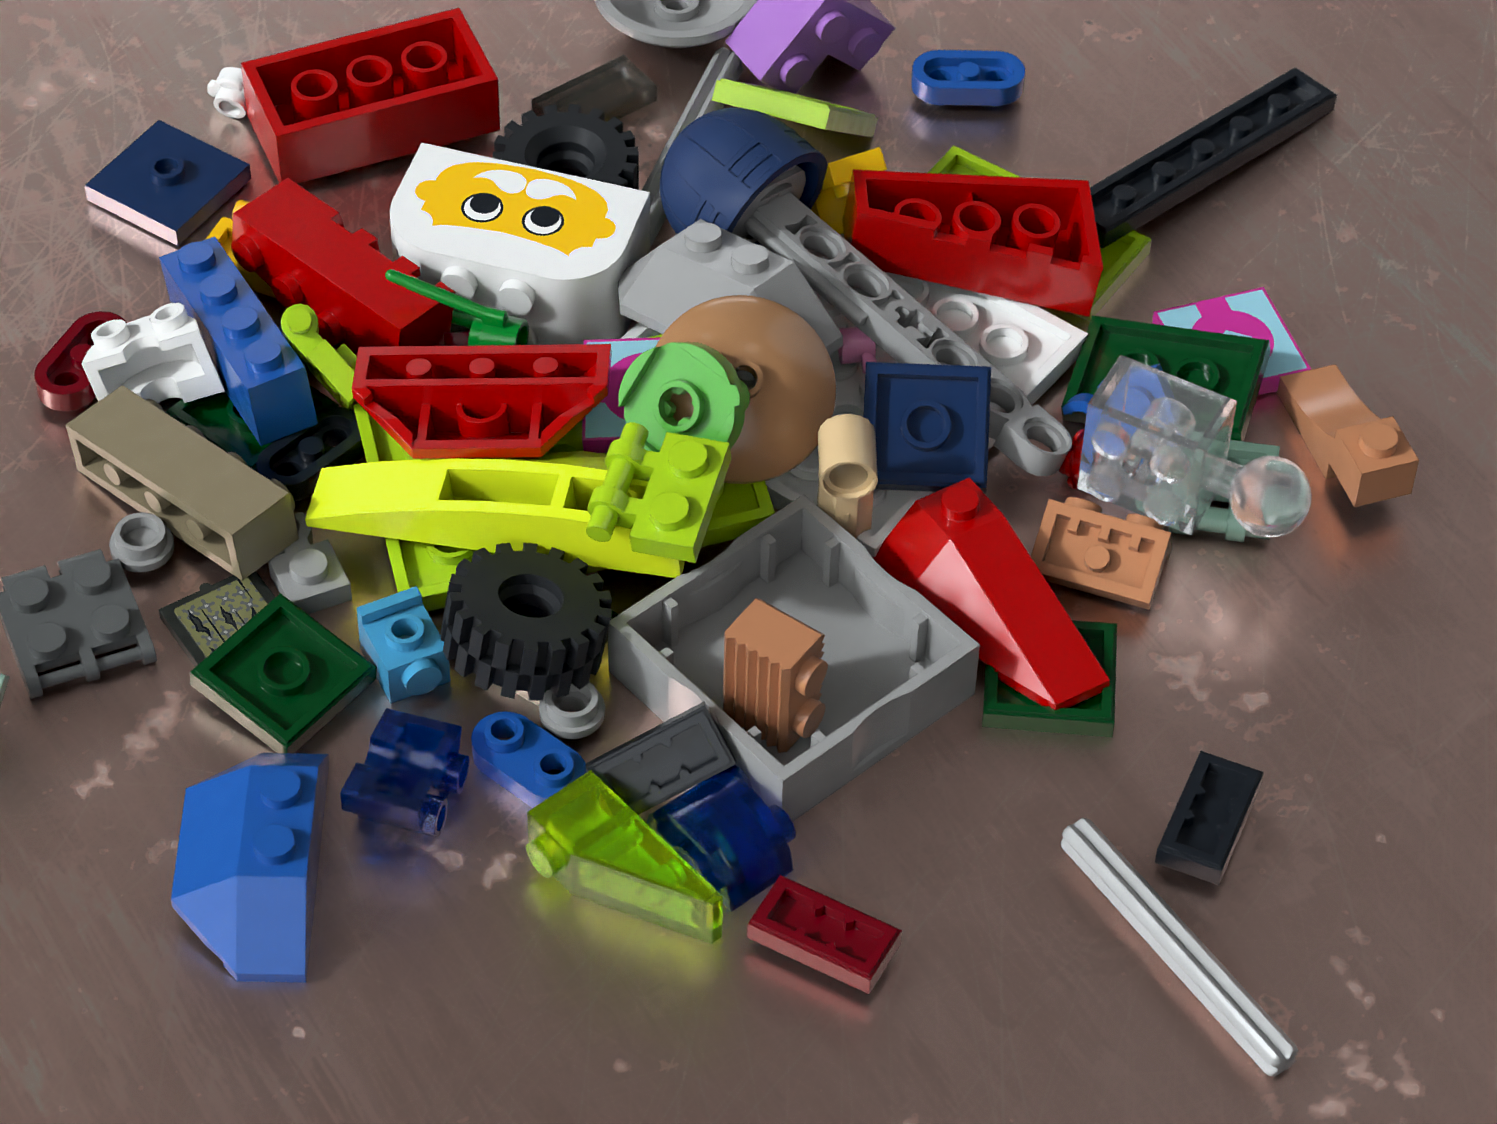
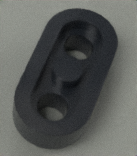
M328 407L317 411L318 424L274 441L259 454L257 472L269 480L276 479L289 490L294 501H300L311 496L314 493L321 468L352 465L365 454L355 411L348 410L345 407Z

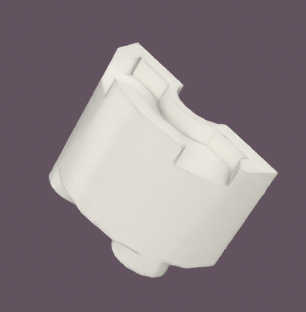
M181 303L163 305L151 315L129 323L121 319H115L101 324L92 332L91 338L94 345L87 351L81 363L98 402L122 385L143 399H152L157 403L174 397L181 398L186 403L225 392L222 380L197 321L188 316L184 305Z

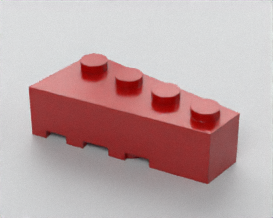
M872 170L852 171L842 220L844 239L882 271L1089 317L1103 270L1089 180Z
M286 178L233 213L231 250L237 262L246 271H254L272 288L275 297L285 308L295 304H304L312 308L318 317L319 335L323 340L326 339L333 348L337 349L344 343L357 356L359 347L444 346V333H450L453 308L390 282L385 277L386 271L394 269L408 276L418 278L421 276L420 267L404 256L394 262L384 256L379 249L378 238L363 228L354 233L346 230L338 211L291 179ZM441 281L435 285L455 294L454 290Z

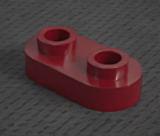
M98 311L81 316L69 327L35 368L34 377L38 397L45 406L56 411H74L87 406L96 398L81 364L87 351L94 345L91 334L98 326L115 319H121L126 322L124 318L112 312Z

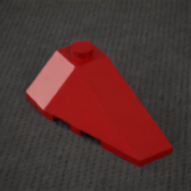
M970 477L916 500L885 538L876 556H872L876 563L888 574L906 586L918 591L980 644L979 659L998 672V680L1039 705L1049 706L1054 710L1062 707L1069 708L1102 693V689L1110 685L1109 677L1006 517Z

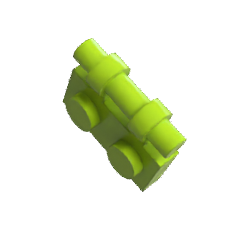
M295 304L288 307L281 318L282 334L298 357L307 365L308 370L339 405L348 410H354L353 405L359 404L353 398L352 393L357 356L344 343L335 350L326 339H322L319 335L318 317L312 308L304 304Z
M635 422L626 423L620 438L610 444L605 457V465L608 471L603 485L593 490L587 510L591 517L586 533L595 541L607 542L611 539L616 525L630 528L632 530L629 537L633 552L696 563L732 459L730 444L728 442L667 432L660 452L644 449L649 434L648 430L643 425ZM632 479L649 482L643 499L627 495Z

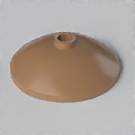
M747 295L724 296L708 300L689 309L677 318L664 332L656 347L670 342H699L720 352L732 364L736 372L747 371L755 378L756 385L749 390L750 403L745 411L743 428L736 443L731 448L732 459L724 483L752 484L777 478L797 467L818 446L819 428L827 419L832 417L836 400L835 373L829 353L821 338L797 313L777 302L761 297ZM688 392L682 395L673 393L670 401L677 407L673 415L674 419L679 422L683 417H691L694 407L690 394Z

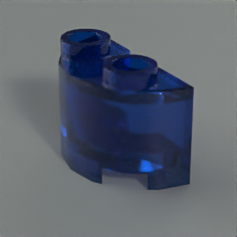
M386 708L370 737L369 750L364 764L356 762L340 791L342 810L357 814L360 819L438 837L442 832L447 816L448 794L450 792L459 795L465 786L468 776L470 758L468 755L459 753L462 726Z
M736 764L687 789L648 816L646 828L673 855L676 856L682 852L688 856L697 868L701 882L731 912L774 884L780 875L786 876L794 870L791 850L788 845L789 842L796 838L793 822L780 806L774 804L768 807L752 788L744 771Z

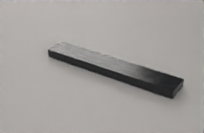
M1294 67L1091 186L1090 191L1100 247L1104 249L1334 111L1337 95Z

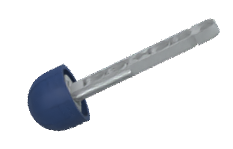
M732 107L712 111L697 118L680 132L666 154L660 176V196L663 210L676 234L702 219L794 261L812 289L898 363L940 365L938 362H944L949 365L991 367L990 402L996 403L1007 412L1002 413L990 407L989 437L995 440L993 445L1017 466L1036 476H1050L1060 469L1072 446V439L1066 428L1040 405L1035 404L1031 406L1025 393L811 211L822 190L827 170V160L822 153L813 148L809 142L800 137L795 130L768 114L744 108ZM806 249H811L820 252L829 260L819 258L810 253L809 251H807ZM850 286L863 289L872 297L861 295L851 289ZM1028 439H1033L1043 443L1044 445L1049 447L1052 452H1047L1042 449H1039L1038 447L1033 445Z

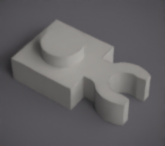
M300 512L295 514L299 539L268 561L270 576L279 594L284 595L307 614H311L351 601V583L329 540L313 544L312 527L306 526V515Z

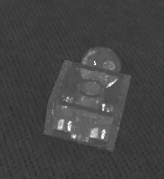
M1120 355L1088 403L1077 489L1089 493L1099 500L1111 502L1140 515L1153 518L1158 524L1192 535L1218 494L1229 499L1231 511L1244 529L1254 535L1267 538L1286 535L1299 527L1308 515L1312 501L1311 486L1307 476L1298 465L1280 456H1261L1247 462L1243 466L1227 460L1237 401Z

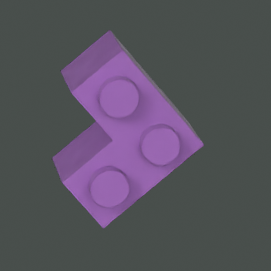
M758 0L725 42L759 81L775 89L796 94L809 81L816 68L827 55L861 71L866 63L878 53L882 44L894 31L895 27L870 0Z

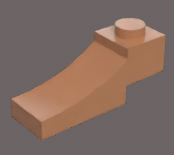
M1336 364L1280 377L1277 394L1325 479L1338 478L1354 507L1412 494L1419 464L1417 455L1394 416L1381 419L1374 414L1353 391Z

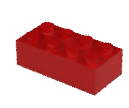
M460 8L241 63L246 113L279 183L289 178L299 184L416 153L421 143L443 146L500 131L498 78Z

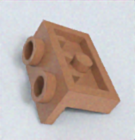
M1068 497L1065 503L1048 499L1031 558L1048 582L1150 610L1165 560H1169L1172 551L1171 532L1162 530L1163 525L1159 521L1147 516L1128 514L1124 520L1102 514V508L1099 505L1082 498Z

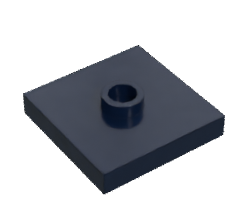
M158 120L85 184L86 197L88 201L179 246L251 180L250 164Z
M866 362L863 417L868 419L875 429L878 483L875 489L937 492L970 477L986 494L991 367Z

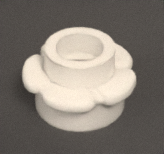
M237 67L223 68L217 80L209 82L207 86L208 94L215 97L213 105L218 112L230 118L241 119L246 115L242 69Z

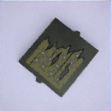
M256 571L243 581L232 575L213 585L203 583L199 587L200 591L159 609L160 619L195 667L275 598Z

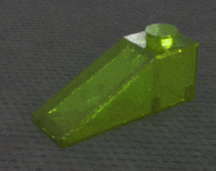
M591 770L527 812L529 843L526 845V851L531 863L541 875L546 878L553 876L572 895L713 944L722 937L723 896Z

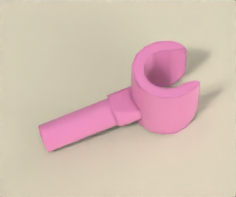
M858 327L840 328L839 330L843 335V346L838 349L840 364L861 363L862 371L865 374L866 362H877L875 342Z

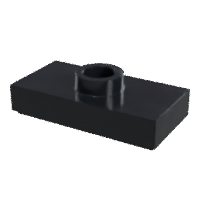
M704 701L587 762L585 768L618 826L735 765L736 759Z
M1200 751L1157 848L1155 863L1219 885L1261 788L1264 772Z

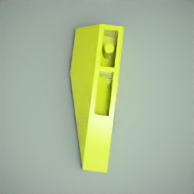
M587 451L546 453L542 457L437 458L378 461L321 468L305 517L307 527L471 550L485 548L488 552L493 553L496 551L497 544L510 543L513 551H522L524 543L538 544V553L548 555L551 547L565 551L563 560L568 563L579 558L588 566L671 578L682 575L685 561L633 552L629 537L632 530L630 528L616 525L611 539L607 542L595 541L587 535L586 528L591 517L587 510L593 490L603 485L608 471L605 465L607 454ZM632 479L627 495L643 499L649 482Z

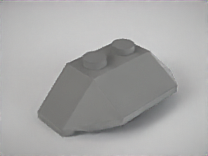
M702 219L688 226L626 268L618 281L620 314L661 334H664L668 327L682 314L703 302L724 296L747 295L777 302L797 313L815 330L824 343L829 355L843 346L842 333L794 261Z

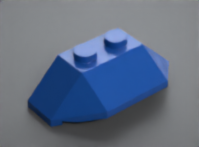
M260 753L186 788L171 895L172 907L199 939L223 961L224 967L237 982H307L329 771V754Z

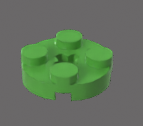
M670 342L643 352L627 369L619 389V407H624L626 423L635 422L643 425L648 430L649 434L644 449L654 452H660L667 432L728 442L731 450L740 436L745 420V411L750 403L748 387L738 378L732 364L720 352L699 342ZM688 392L693 400V414L691 417H683L677 422L673 417L677 407L670 401L673 393L682 395Z

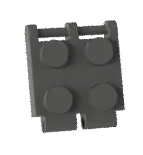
M98 549L57 561L60 568L59 576L50 578L46 566L43 565L1 577L4 592H0V620L30 699L43 696V688L84 676L87 682L100 679L101 671L137 660H142L144 665L157 662L153 642L119 558L106 562L102 550ZM133 644L136 645V648L95 659L96 655ZM76 661L80 662L78 665L38 676L37 674Z

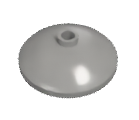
M595 0V3L602 16L613 27L635 40L659 47L690 48L706 45L730 35L758 0Z

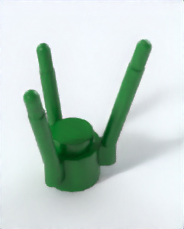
M390 269L385 273L388 281L456 309L453 310L451 323L470 328L468 346L527 345L529 324L526 319L508 316L507 311L486 307L394 269Z

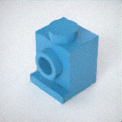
M417 586L356 608L360 649L364 657L377 667L376 678L390 703L413 695L426 694L437 686L451 682L449 660H447L443 652L444 641H441L439 631L422 604V594Z

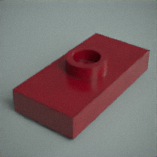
M780 875L748 922L747 938L870 994L900 947L902 930Z

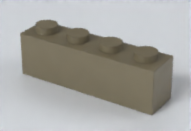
M122 385L65 425L79 472L139 512L150 513L159 517L173 535L242 581L299 539L293 513L295 501L289 490L276 479L269 480L250 468L238 454L225 452L208 441L196 427L192 425L185 426L165 413L163 408L152 399L145 400Z

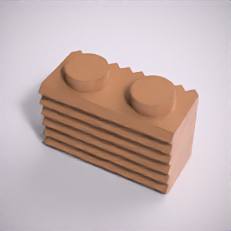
M755 598L724 632L723 711L741 728L744 727L745 731L756 726L761 731V740H766L767 747L776 746L778 753L787 752L800 737L805 739L810 737L820 725L825 713V704L819 701L822 695L820 693L821 684L828 669V663L821 659L824 654L822 649L825 643L822 641L825 635L762 599Z

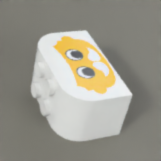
M421 143L390 205L393 262L404 256L420 267L421 276L418 279L432 285H436L441 281L459 296L486 307L507 311L508 316L526 319L529 324L527 345L584 344V340L621 339L626 334L632 319L620 314L618 281L626 268L650 253V192ZM451 323L450 332L470 331V328Z

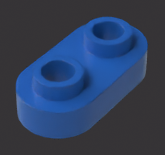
M932 50L921 54L915 59L912 66L911 88L919 99L937 106H1003L1011 104L1021 97L1024 90L1025 67L1019 58L1003 51Z
M496 712L481 719L474 727L471 742L472 756L476 767L531 808L544 814L558 815L574 810L585 800L588 792V773L582 756L527 717L515 712ZM501 738H510L508 740H500ZM553 769L562 771L555 775L545 773Z

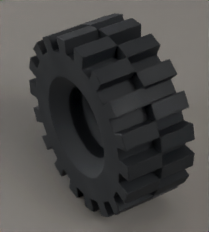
M556 104L544 106V115L538 117L533 110L521 114L522 125L514 121L509 122L504 127L505 137L498 135L494 143L495 152H492L495 159L639 190L638 146L635 147L634 135L630 130L623 132V122L615 116L608 122H605L604 111L594 107L589 115L581 113V105L569 104L568 112H558Z
M510 543L497 544L494 555H491L485 548L473 552L472 562L464 558L457 565L456 574L451 575L441 628V641H444L443 652L447 660L456 659L455 670L463 678L471 673L476 674L475 686L487 691L492 684L502 687L500 696L515 699L516 690L528 691L529 700H543L545 690H551L556 698L569 695L571 683L580 690L589 683L590 674L596 676L601 665L612 609H610L612 603L610 591H602L604 580L598 573L586 576L588 564L579 558L568 563L563 560L565 551L551 547L548 555L538 553V544L524 543L522 551H513Z

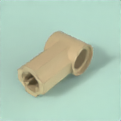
M841 414L827 419L818 431L819 472L817 506L857 539L858 535L862 532L870 530L872 524L873 495L878 483L876 435L874 426L868 419L860 415Z

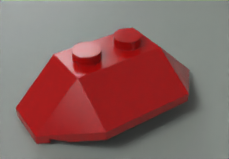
M611 344L359 347L352 383L353 398L413 459L542 457L608 395L612 357Z

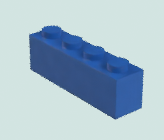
M214 236L201 242H192L177 251L159 257L170 302L181 303L184 305L188 316L196 319L227 396L260 446L318 424L304 364L217 238Z

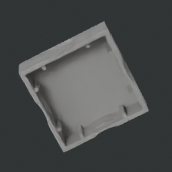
M805 495L800 496L737 537L723 553L700 568L677 576L611 619L608 628L609 672L663 722L705 701L736 759L735 765L723 770L719 774L780 830L975 694L980 644L918 591L906 586L888 574L876 563L863 544ZM755 598L762 599L825 635L822 641L825 643L822 649L824 654L821 659L828 663V669L821 684L820 693L822 695L819 701L825 704L823 719L810 737L806 739L800 737L787 752L778 753L776 746L767 747L766 740H761V731L756 726L745 731L744 727L741 728L723 711L724 632Z

